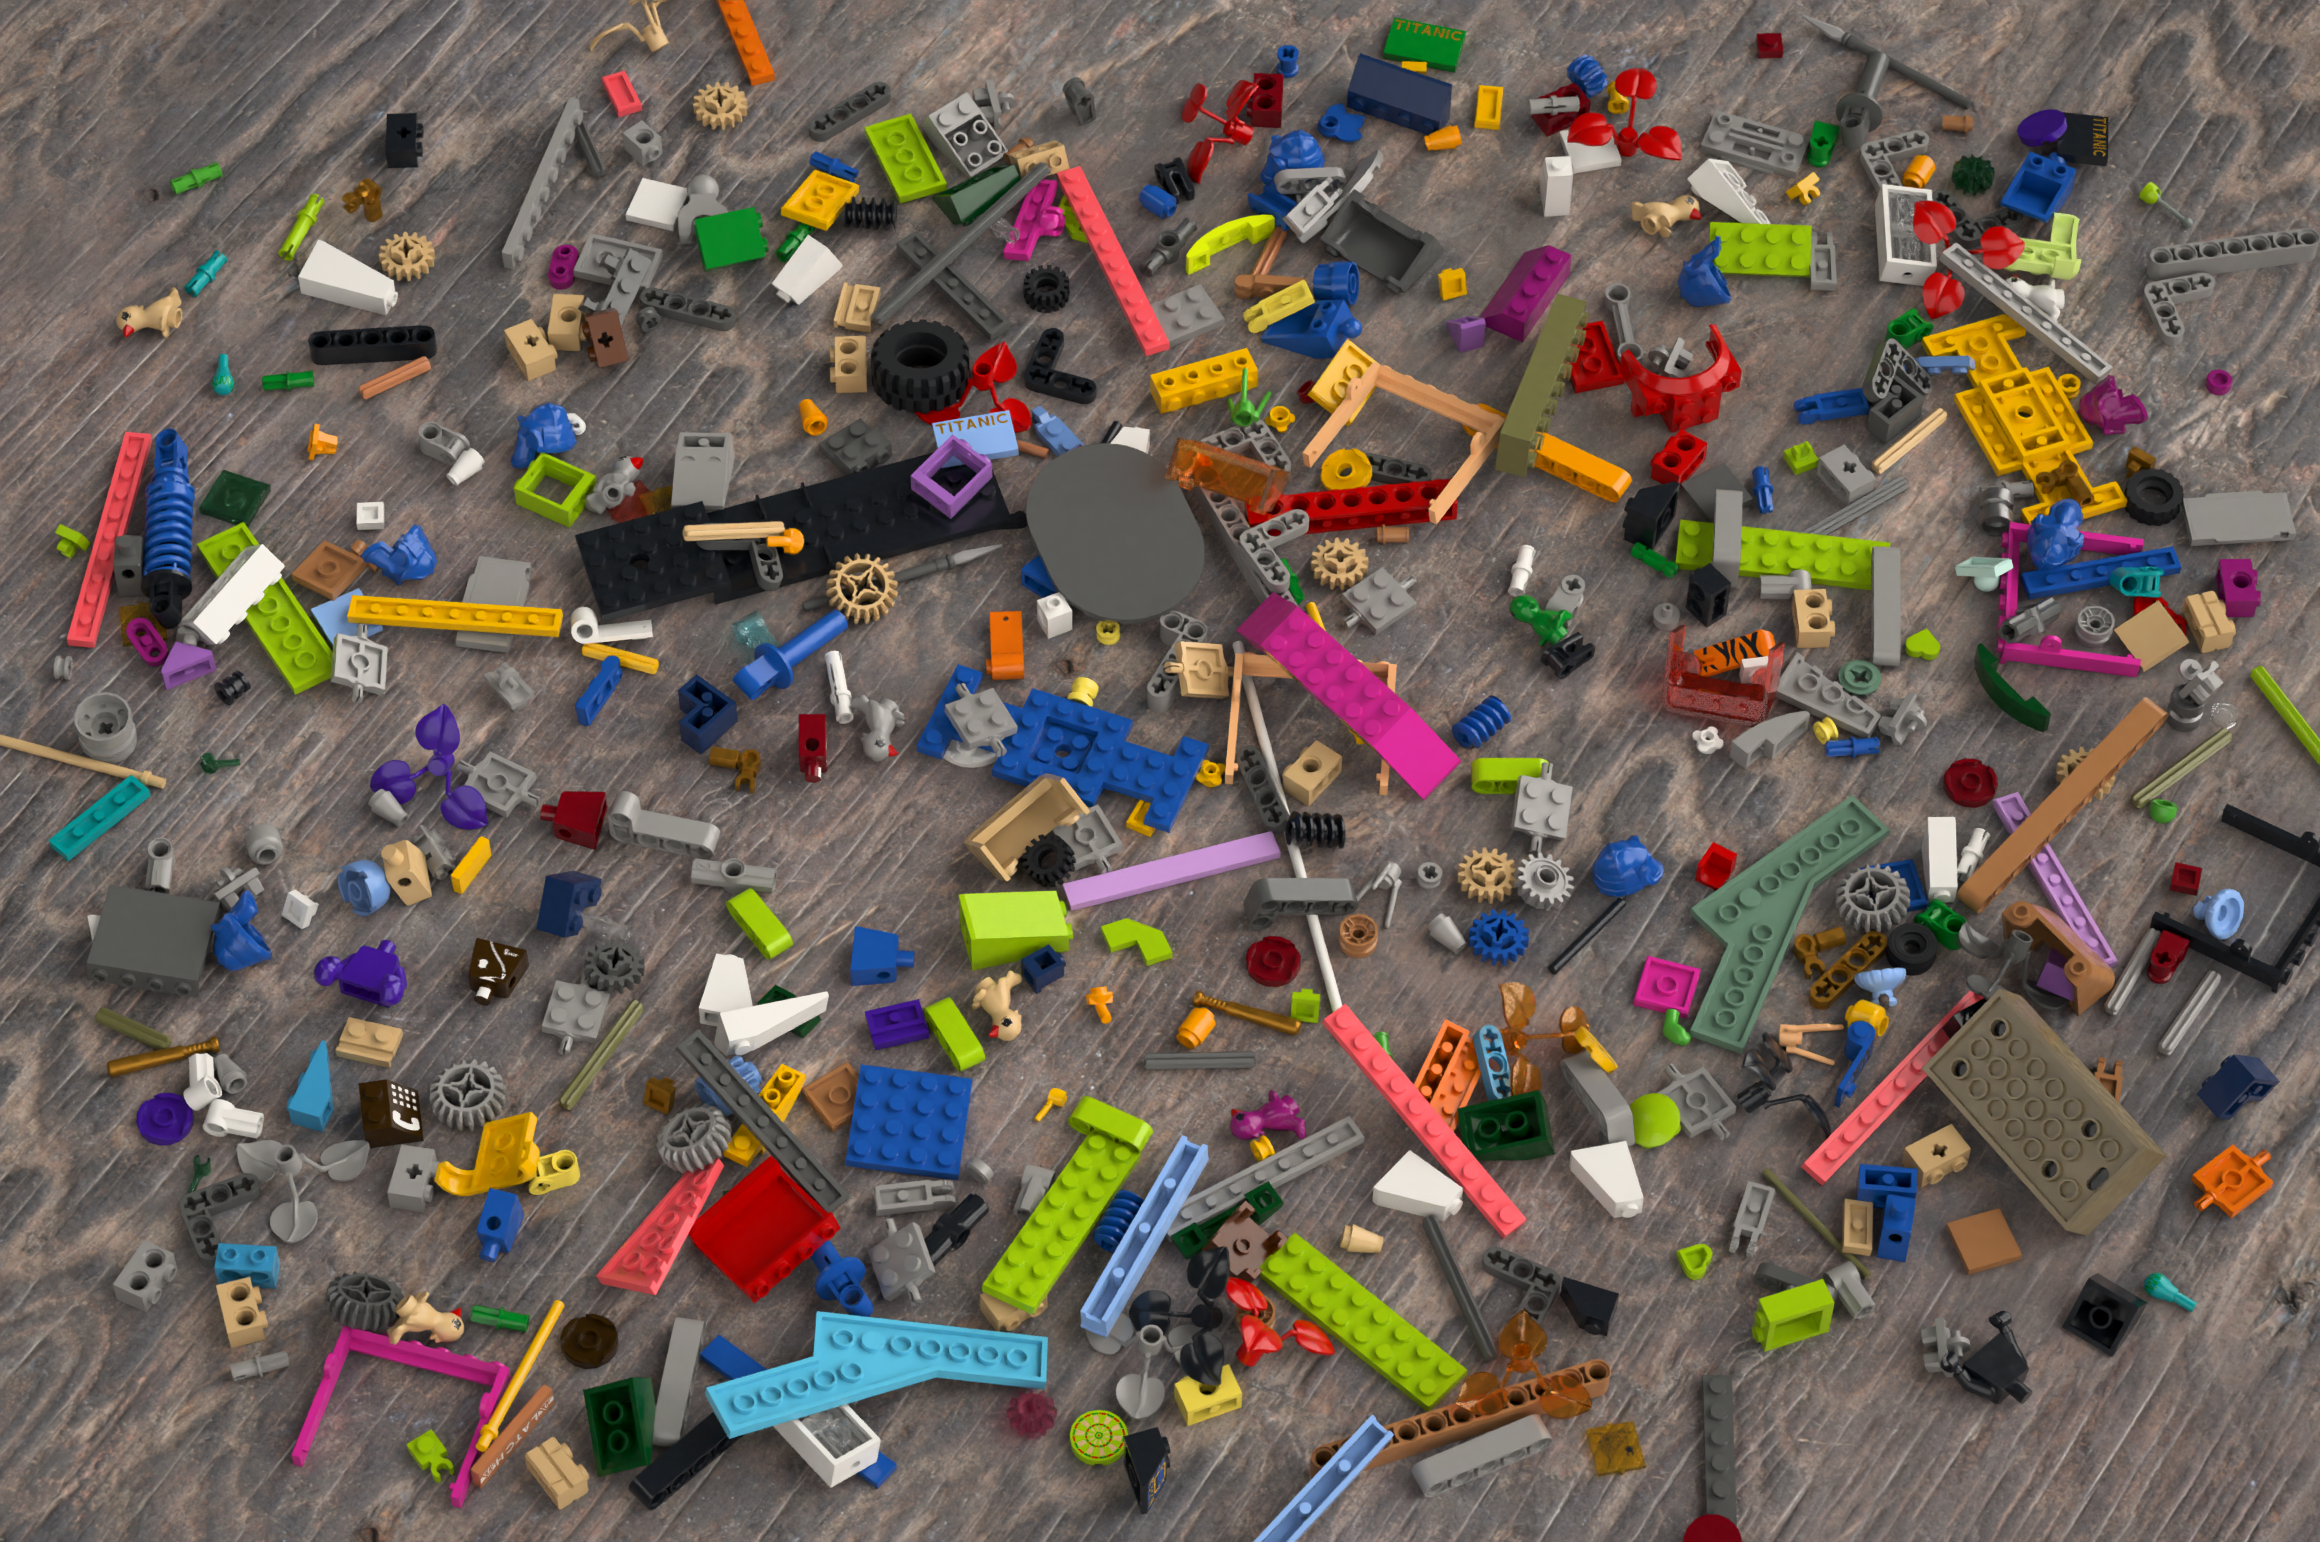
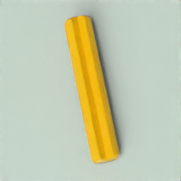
M599 643L583 644L582 655L605 661L609 655H616L620 660V666L649 674H656L659 667V661L651 657Z

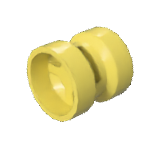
M1075 678L1071 686L1072 692L1068 694L1066 699L1092 707V700L1097 696L1099 687L1089 678Z

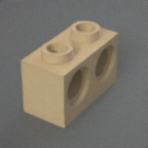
M1056 140L1009 154L1010 162L1015 165L1020 179L1040 162L1048 165L1051 170L1049 175L1070 169L1065 146Z
M866 336L835 337V347H830V363H835V367H830V382L836 383V393L867 392Z
M1826 589L1794 590L1791 607L1797 648L1829 647L1830 637L1835 636V622L1830 621L1829 615H1832V601L1827 599Z
M250 1277L216 1285L231 1348L265 1340L263 1328H267L268 1323L265 1311H258L257 1304L262 1303L259 1286L252 1287ZM239 1298H245L242 1301H236ZM245 1322H252L249 1325H242Z

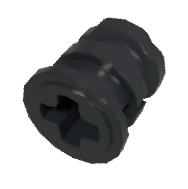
M238 670L232 673V677L227 676L224 678L223 683L216 682L214 684L216 694L228 706L233 704V698L238 699L242 696V692H247L251 689L249 681Z

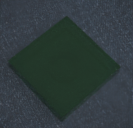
M222 470L200 505V513L234 525L244 522L249 527L271 492V487L269 484Z

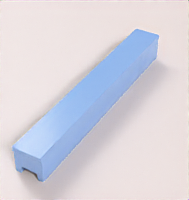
M1181 1136L1080 1311L1081 1328L1107 1338L1209 1160L1208 1145L1202 1144V1146H1198L1187 1141L1186 1136Z
M1371 1415L1254 1542H1297L1391 1441L1394 1434L1391 1431L1388 1432L1376 1421L1377 1418Z

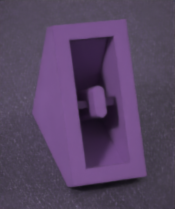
M1469 315L1446 321L1448 330L1459 353L1484 347L1485 318Z
M175 642L161 669L166 690L216 671L213 653L211 650Z
M2051 948L2040 971L2036 986L2074 1001L2073 985L2066 979L2064 974V967L2068 960L2056 949Z

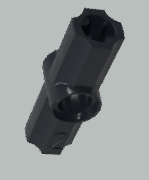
M970 1193L951 1213H943L935 1222L932 1232L924 1239L933 1266L943 1259L952 1248L955 1250L959 1249L968 1239L971 1229L989 1212V1207L977 1194Z

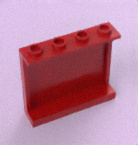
M770 1155L695 1220L687 1236L692 1244L755 1304L759 1299L765 1297L782 1279L788 1277L799 1264L810 1258L814 1251L822 1244L833 1238L841 1227L833 1213H827L782 1170L778 1161Z

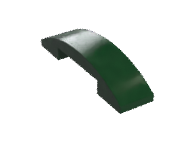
M1982 643L1977 645L1974 658L1975 670L1980 683L1990 698L2004 712L2018 722L2041 732L2048 730L2051 713L2034 696L2025 701L1996 672L1999 660Z
M1269 1181L1244 1194V1201L1248 1202L1255 1209V1212L1249 1218L1258 1226L1284 1205ZM1244 1201L1199 1226L1194 1222L1171 1235L1172 1241L1185 1260L1192 1259L1194 1255L1201 1252V1249L1231 1213Z

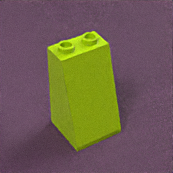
M1056 891L958 895L960 929L972 971L1021 961L1024 957L1048 944L1055 952L1069 951V940L1073 939L1071 924L1065 923L1064 917H1067L1065 903L1063 900L1059 901Z

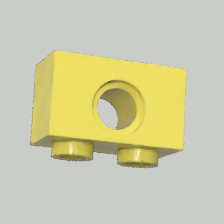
M1229 1364L1222 1368L1221 1385L1203 1384L1189 1376L1182 1378L1174 1384V1398L1187 1426L1242 1407V1392ZM1210 1391L1212 1394L1204 1395L1202 1392Z

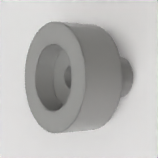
M1663 603L1655 608L1653 623L1657 628L1670 631L1678 626L1680 611L1675 605Z

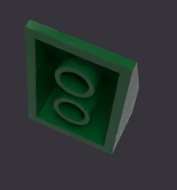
M1540 1090L1457 1108L1462 1143L1477 1161L1531 1160L1555 1154L1548 1107Z
M632 1377L583 1390L598 1477L650 1465L656 1411L651 1378Z

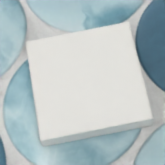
M1569 130L1560 131L1559 138L1566 156L1571 158L1573 174L1621 166L1622 159L1617 146L1614 144L1613 136L1605 145L1587 146L1579 143H1568L1567 136Z
M642 178L626 212V220L674 231L678 224V212L689 200L687 188Z

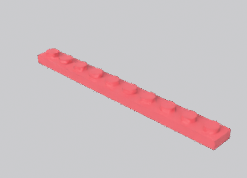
M1078 166L1057 172V181L1144 355L1149 356L1169 350V341L1083 170Z
M125 432L68 633V646L95 648L115 577L113 565L115 538L127 534L152 444L151 434Z
M1970 990L1804 1162L1801 1168L1823 1186L1926 1079L1928 1075L1922 1067L1950 1040L1942 1029L1953 1015L1980 1001L1983 997Z
M1344 1004L1327 1016L1322 1024L1451 1178L1463 1188V1192L1498 1234L1504 1239L1522 1226L1527 1220L1350 1008Z

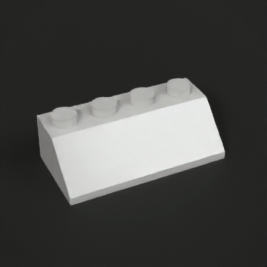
M263 544L245 547L187 612L178 626H185L197 631L199 640L207 645L223 643L230 635L228 630L234 624L238 625L245 619L248 614L246 610L250 605H256L264 597L263 591L268 585H274L281 578L282 574L280 571L285 565Z

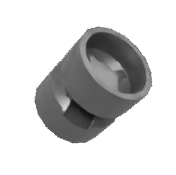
M2003 487L1988 488L1980 495L1979 529L1988 536L2000 537L2002 532H2007L2009 523L2013 522L2014 495Z
M2189 682L2179 683L2174 687L2167 709L2168 717L2166 720L2168 724L2179 732H2190L2198 728L2206 704L2205 700L2198 705L2190 695L2184 699L2179 696L2178 693Z

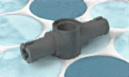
M1185 218L1175 230L1161 232L1157 236V245L1151 250V255L1139 265L1140 271L1144 275L1147 273L1148 277H1152L1161 265L1173 264L1178 261L1179 250L1185 245L1186 239L1197 230L1196 223L1193 220L1190 221L1189 218Z

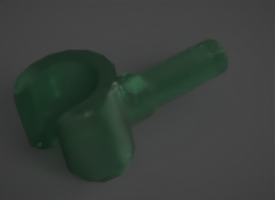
M205 753L200 757L202 761L200 765L207 774L215 773L218 768L240 765V759L215 760L212 753Z
M200 1155L194 1157L195 1174L187 1193L196 1191L202 1177L211 1173L210 1158L207 1159L205 1164L201 1165Z

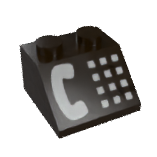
M387 1079L358 1083L365 1141L369 1142L370 1148L424 1141L418 1090Z

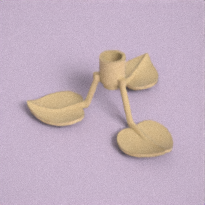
M630 0V6L639 1L642 2L650 25L642 29L644 34L642 35L630 23H621L599 33L591 42L590 50L592 51L599 40L606 35L625 29L631 30L639 37L641 43L646 41L651 52L666 46L669 42L660 25L656 8L660 3L669 0H653L648 5L647 0Z

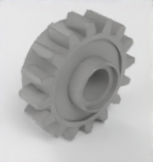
M1538 852L1536 857L1529 854L1525 860H1521L1513 874V877L1516 878L1513 885L1517 887L1518 895L1522 897L1525 903L1535 907V909L1540 908L1549 911L1551 907L1559 909L1562 903L1565 904L1574 889V886L1571 885L1574 878L1566 875L1570 869L1560 866L1562 860L1552 861L1551 854L1547 858H1543L1541 852Z

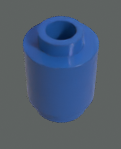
M1149 184L1145 186L1139 195V202L1142 203V206L1161 219L1171 217L1177 209L1176 198L1156 185L1152 186Z

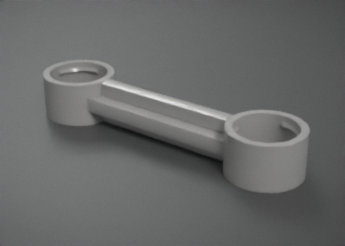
M1621 283L1611 284L1605 290L1604 305L1613 312L1620 345L1617 350V359L1620 364L1621 353L1629 349L1633 355L1638 357L1636 359L1642 365L1643 349L1634 342L1627 309L1630 304V289ZM1620 295L1625 299L1616 301L1611 299L1610 296Z

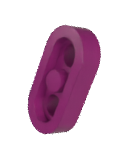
M568 244L560 245L553 252L548 278L549 284L555 289L564 290L571 287L574 283L573 270L579 259L578 250L574 246Z
M145 618L131 620L127 625L126 633L130 643L142 660L152 667L164 664L169 655L168 648L152 623ZM138 632H145V635L142 637L136 636ZM153 652L160 653L157 657L151 656Z

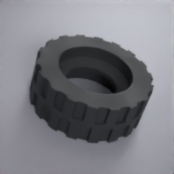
M2155 468L2142 469L2140 472H2135L2127 481L2124 495L2128 501L2125 511L2130 514L2129 516L2132 519L2137 520L2141 524L2144 523L2148 526L2168 524L2180 512L2184 495L2183 487L2180 485V481L2170 472L2167 473L2165 470ZM2146 489L2158 490L2165 494L2166 501L2162 505L2148 504L2141 499L2140 494Z

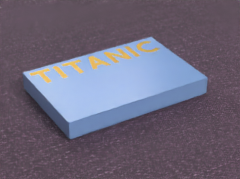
M1009 410L932 423L937 449L953 434L959 440L964 439L975 452L979 455L984 454L989 460L1019 455ZM953 455L942 468L963 465L964 463Z

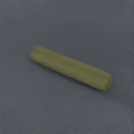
M101 1007L95 1015L98 1023L157 1050L166 1049L171 1046L172 1042L169 1036L105 1007Z

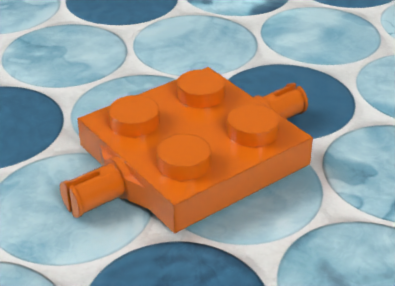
M2232 1144L2192 1175L2191 1181L2204 1193L2202 1197L2194 1201L2195 1208L2202 1212L2206 1207L2214 1203L2232 1219L2272 1188L2274 1182L2261 1168L2264 1163L2271 1159L2270 1153L2266 1154L2267 1150L2263 1149L2255 1157L2251 1158L2243 1154Z

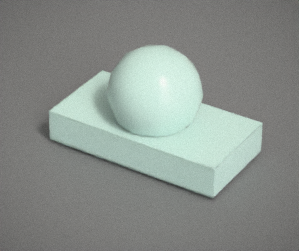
M1970 557L1956 565L1955 570L1957 576H1973L1974 584L1979 590L1990 592L1994 591L1999 585L2000 575L2011 570L2013 564L2009 558Z

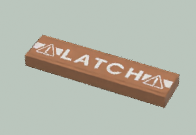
M545 1384L542 1385L471 1467L473 1484L482 1489L555 1404L551 1388Z

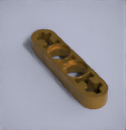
M1869 931L1861 937L1811 986L1808 1000L1812 1007L1819 1010L1828 1009L1854 985L1855 974L1868 971L1885 954L1887 947L1886 936L1881 932ZM1875 943H1878V944H1879V947L1876 946V945L1873 946V947L1869 950V954H1868L1867 951H1868V949H1869V944H1872V945H1873V944H1875ZM1853 957H1858L1864 961V964L1862 966H1854L1849 960ZM1841 974L1846 977L1847 981L1837 983L1832 979V976ZM1827 987H1828L1829 990L1827 991V996H1826V997L1822 996V997L1818 998V997H1817V994H1818V995H1822V994L1827 990Z

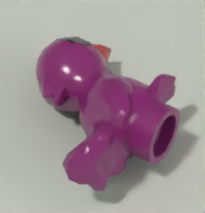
M1271 1089L1268 1093L1269 1102L1265 1103L1260 1109L1240 1111L1232 1108L1231 1110L1232 1119L1229 1128L1237 1139L1246 1141L1259 1138V1135H1265L1264 1131H1262L1264 1128L1273 1131L1290 1130L1299 1139H1305V1121L1295 1117L1300 1112V1109L1289 1095L1279 1098L1277 1093Z

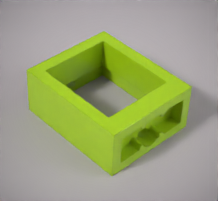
M541 453L536 460L531 461L527 472L514 485L513 491L515 492L516 504L570 528L586 508V496L594 492L593 487L596 485V475L546 453ZM546 475L574 487L561 505L533 493Z
M1824 1280L1811 1282L1758 1300L1757 1311L1754 1312L1755 1322L1751 1329L1755 1341L1761 1343L1764 1352L1829 1332L1835 1302Z

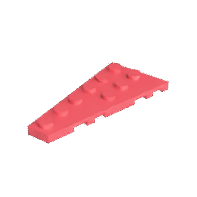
M719 1158L713 1160V1165L710 1163L705 1165L704 1170L697 1168L694 1173L688 1170L683 1174L596 1275L601 1284L651 1295L657 1294L724 1167Z

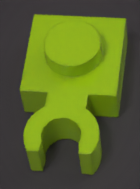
M432 1429L406 1444L407 1450L423 1471L431 1467L432 1477L437 1483L441 1482L439 1470L447 1469L451 1475L454 1474L452 1462L445 1458L448 1456L447 1449Z

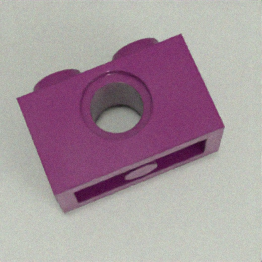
M2219 559L2215 577L2219 600L2222 599L2225 603L2226 617H2254L2256 607L2261 605V592L2256 590L2258 575L2257 570L2252 567L2251 559Z

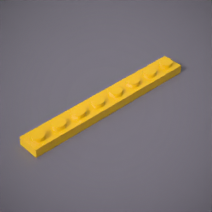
M352 595L347 618L349 623L559 637L563 612L562 609Z

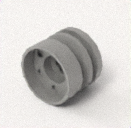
M103 692L95 693L85 698L78 705L74 714V724L81 748L86 757L115 764L126 759L134 751L137 744V731L131 709L126 700L117 694Z

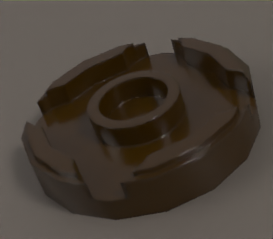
M585 1314L586 1317L579 1319L576 1317L564 1327L560 1336L561 1349L566 1360L575 1367L583 1369L599 1368L607 1364L616 1355L619 1347L618 1333L614 1324L606 1317L597 1314Z

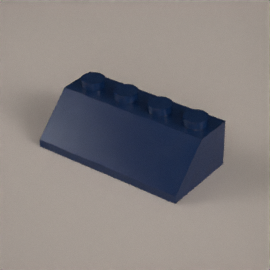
M1360 53L1348 87L1347 107L1429 135L1444 128L1450 119L1452 84Z

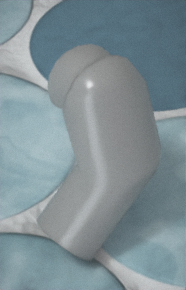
M180 626L177 629L176 642L192 646L197 645V641H199L197 631L185 626Z

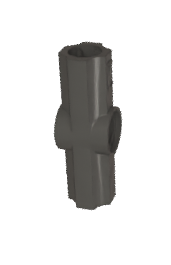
M2051 597L2015 610L2016 615L2001 622V627L1998 629L2000 638L2009 644L2045 631L2046 625L2059 619V614L2062 612L2060 603Z

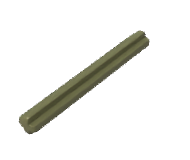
M2221 728L2132 794L2130 803L2137 809L2145 806L2231 742L2232 733L2226 728Z
M636 1000L630 1001L559 1097L558 1102L561 1108L569 1111L574 1107L644 1012L642 1003Z

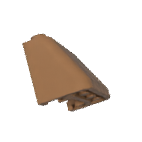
M2025 901L2015 902L2002 912L2004 941L2009 939L2013 930H2021L2032 937L2033 942L2030 946L2032 951H2035L2044 943L2049 949H2056L2068 960L2064 967V974L2074 989V1001H2069V1007L2078 1016L2114 987L2115 977L2113 970L2055 912Z

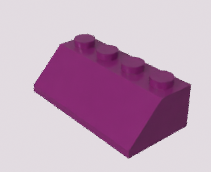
M1550 245L1524 252L1481 314L1480 318H1485V327L1524 342L1570 275L1572 255Z

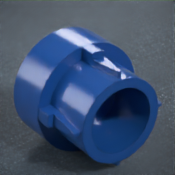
M1330 262L1329 264H1318L1313 276V291L1316 300H1344L1347 305H1355L1359 294V273L1356 263Z

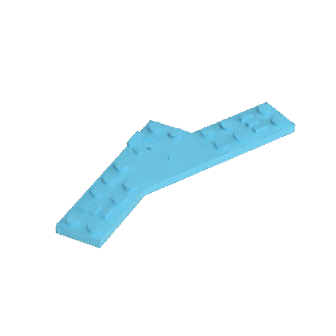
M817 1311L812 1357L706 1387L705 1396L728 1438L731 1439L933 1378L1045 1390L1048 1337Z

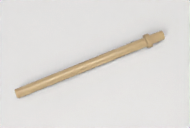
M0 734V746L124 779L132 775L145 787L150 785L163 789L166 785V778L152 775V772L147 770L140 772Z

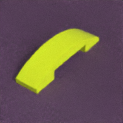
M1273 215L1248 216L1227 222L1211 230L1201 237L1187 253L1186 273L1190 275L1209 266L1211 255L1247 238L1254 245L1270 237L1275 227V218Z

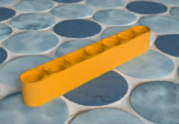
M1477 404V406L1485 411L1498 414L1504 419L1507 417V414L1486 404ZM1463 425L1465 432L1472 437L1479 432ZM1543 432L1545 437L1542 449L1535 452L1537 453L1535 467L1609 502H1618L1632 483V478L1627 471Z

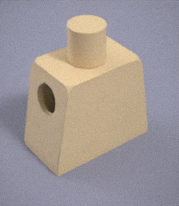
M408 840L386 845L381 851L386 879L402 901L409 906L432 897L425 853Z

